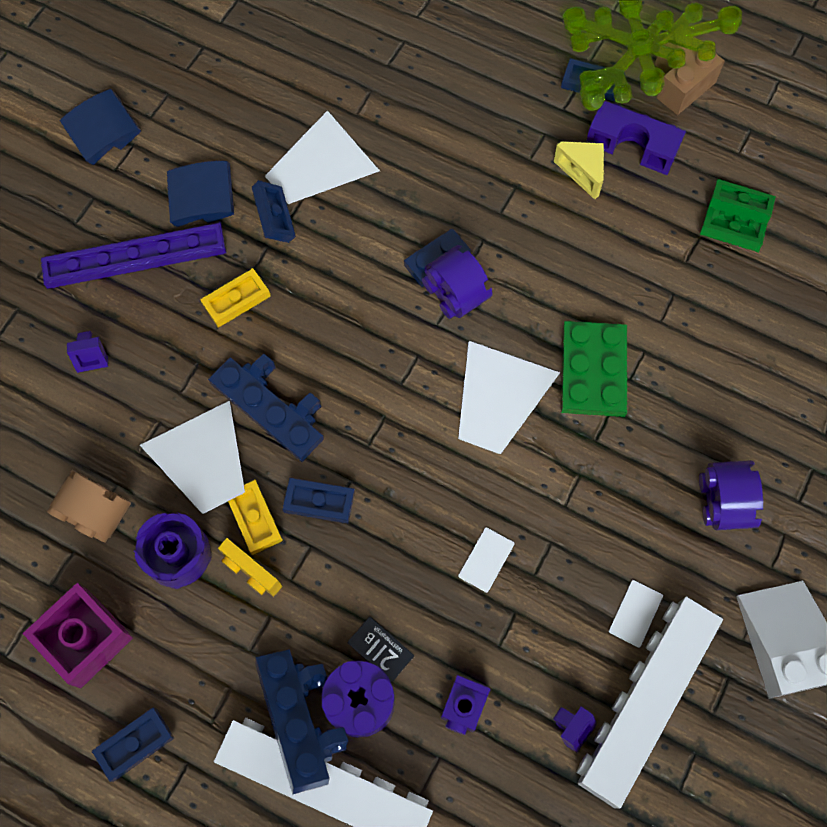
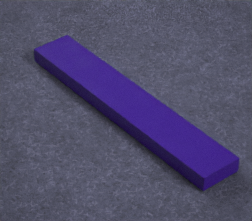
M215 223L42 257L41 265L44 285L47 289L226 254L227 252L221 223Z

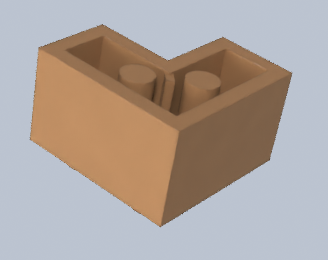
M681 26L661 43L655 65L665 72L666 75L663 76L657 99L676 115H679L717 82L725 60Z

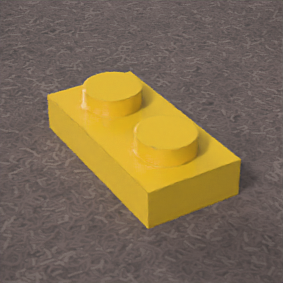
M252 268L200 300L219 328L271 297L268 288Z
M256 480L244 485L245 493L228 501L252 555L283 541Z
M228 538L218 547L225 556L221 562L235 574L242 570L250 578L246 583L260 595L267 591L274 597L282 588V585L274 576Z

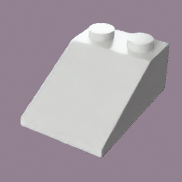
M803 581L736 596L769 699L827 686V622Z

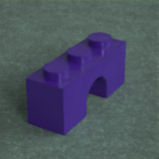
M603 100L589 128L586 143H603L604 152L613 155L619 143L634 141L644 151L640 165L668 175L686 131L677 128L675 125L663 123L645 114H639L618 104Z

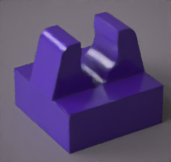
M91 331L78 333L77 341L67 343V354L77 373L108 367V356L99 337L92 338Z
M561 707L553 718L556 721V725L564 730L561 735L564 744L576 753L579 752L597 725L593 714L583 707H580L576 715Z

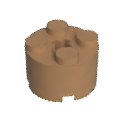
M71 470L51 502L47 513L61 521H67L75 525L74 528L79 532L106 543L116 530L131 502L106 487L88 480L84 475Z

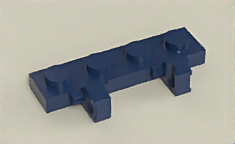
M263 354L252 365L247 363L243 368L230 357L208 379L210 384L298 460L303 462L324 440L323 435L312 427L316 421L312 416L321 408L320 400L312 393H309L299 402L297 407L293 403L287 406L266 388L267 382L265 379L275 369V364L269 357Z
M290 649L256 657L255 666L292 795L328 785L330 777L325 763L332 760V754L347 749L348 738L344 727L327 730L323 734L320 727L314 729L305 697L308 696V690L324 687L327 675L323 664L307 666L306 668H304L303 664L294 665Z

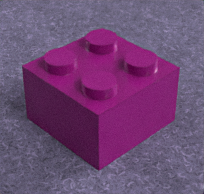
M78 583L22 633L68 685L80 689L133 639L129 632L88 589Z

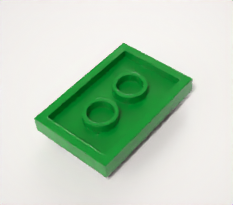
M564 321L561 413L626 416L627 325Z

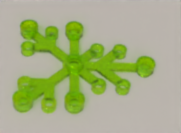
M619 0L620 13L628 19L631 34L612 27V13L608 7H601L595 11V22L586 19L585 10L581 7H571L563 13L564 27L574 34L571 37L573 51H585L589 47V43L603 39H609L627 46L628 51L614 66L595 71L587 70L580 74L581 103L586 109L591 111L597 110L603 105L605 93L613 84L615 85L613 92L616 102L626 103L631 100L632 89L631 85L626 81L624 72L637 57H639L642 68L639 76L640 88L646 95L655 96L662 91L665 81L664 72L660 68L654 67L651 54L667 59L668 66L674 69L681 68L686 63V54L683 49L671 48L663 44L672 43L696 51L698 59L709 61L716 55L715 43L693 37L718 30L725 34H733L742 25V10L737 6H726L719 10L717 14L718 19L688 26L690 23L698 22L703 18V6L700 3L687 5L685 12L675 23L673 12L669 10L661 11L656 15V20L647 29H644L640 18V12L643 8L642 0Z

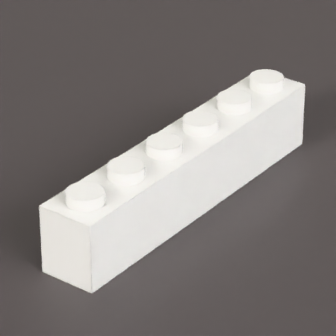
M688 597L683 598L678 604L672 602L666 610L662 619L667 624L661 633L656 631L646 646V649L650 651L645 663L639 661L629 677L633 681L628 693L622 691L612 707V710L616 712L610 725L606 722L603 723L594 739L595 742L599 743L592 756L588 753L585 755L576 773L581 775L577 784L613 808L622 807L723 621L721 617Z
M248 718L244 719L243 724L232 721L214 760V763L353 827H427L433 812L426 808L429 800L411 792H408L406 798L393 793L396 785L378 777H375L373 783L360 778L362 770L345 762H342L340 768L327 762L325 763L330 777L328 785L292 795L276 736L274 739L263 734L262 731L265 726Z

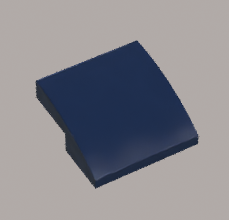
M112 89L89 98L60 119V122L84 159L92 165L99 161L114 146L122 150L141 132L130 113Z
M228 161L201 162L167 171L170 223L174 226L180 227L199 219L212 223L234 215L231 171Z

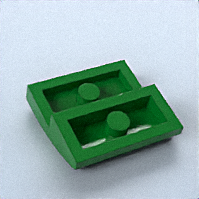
M717 179L700 235L759 253L763 245L767 224L772 216L776 196Z

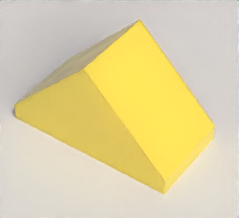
M560 142L556 147L554 163L592 198L596 199L599 197L604 180V144Z

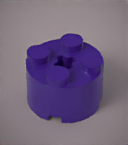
M460 245L454 246L425 266L426 276L422 278V283L430 294L435 293L441 301L439 306L448 319L454 316L461 318L492 297V288L486 291L484 285L488 278L483 268L468 250L461 253L459 250L462 246Z
M754 461L709 463L705 473L699 474L701 493H706L707 506H703L702 511L705 526L712 525L714 530L758 528L761 525L762 519H755L756 510H763V491L759 472L751 471V467L755 465Z
M157 514L141 526L136 536V549L134 550L136 562L147 575L166 587L178 589L195 582L205 572L212 558L208 538L195 521L185 514ZM172 546L177 548L174 554H171L169 551Z
M348 661L336 668L326 680L322 691V708L327 719L336 729L344 727L346 735L350 737H367L381 731L389 723L395 708L394 690L388 676L378 666L365 661ZM361 691H364V697L368 701L365 706L359 704L357 708H353L354 702L351 696L353 694L359 695Z

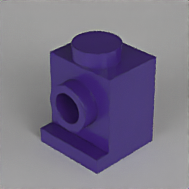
M457 675L441 719L447 721L445 727L461 735H465L467 730L474 732L490 688ZM468 700L471 703V710L468 713L460 712L458 709L459 701Z

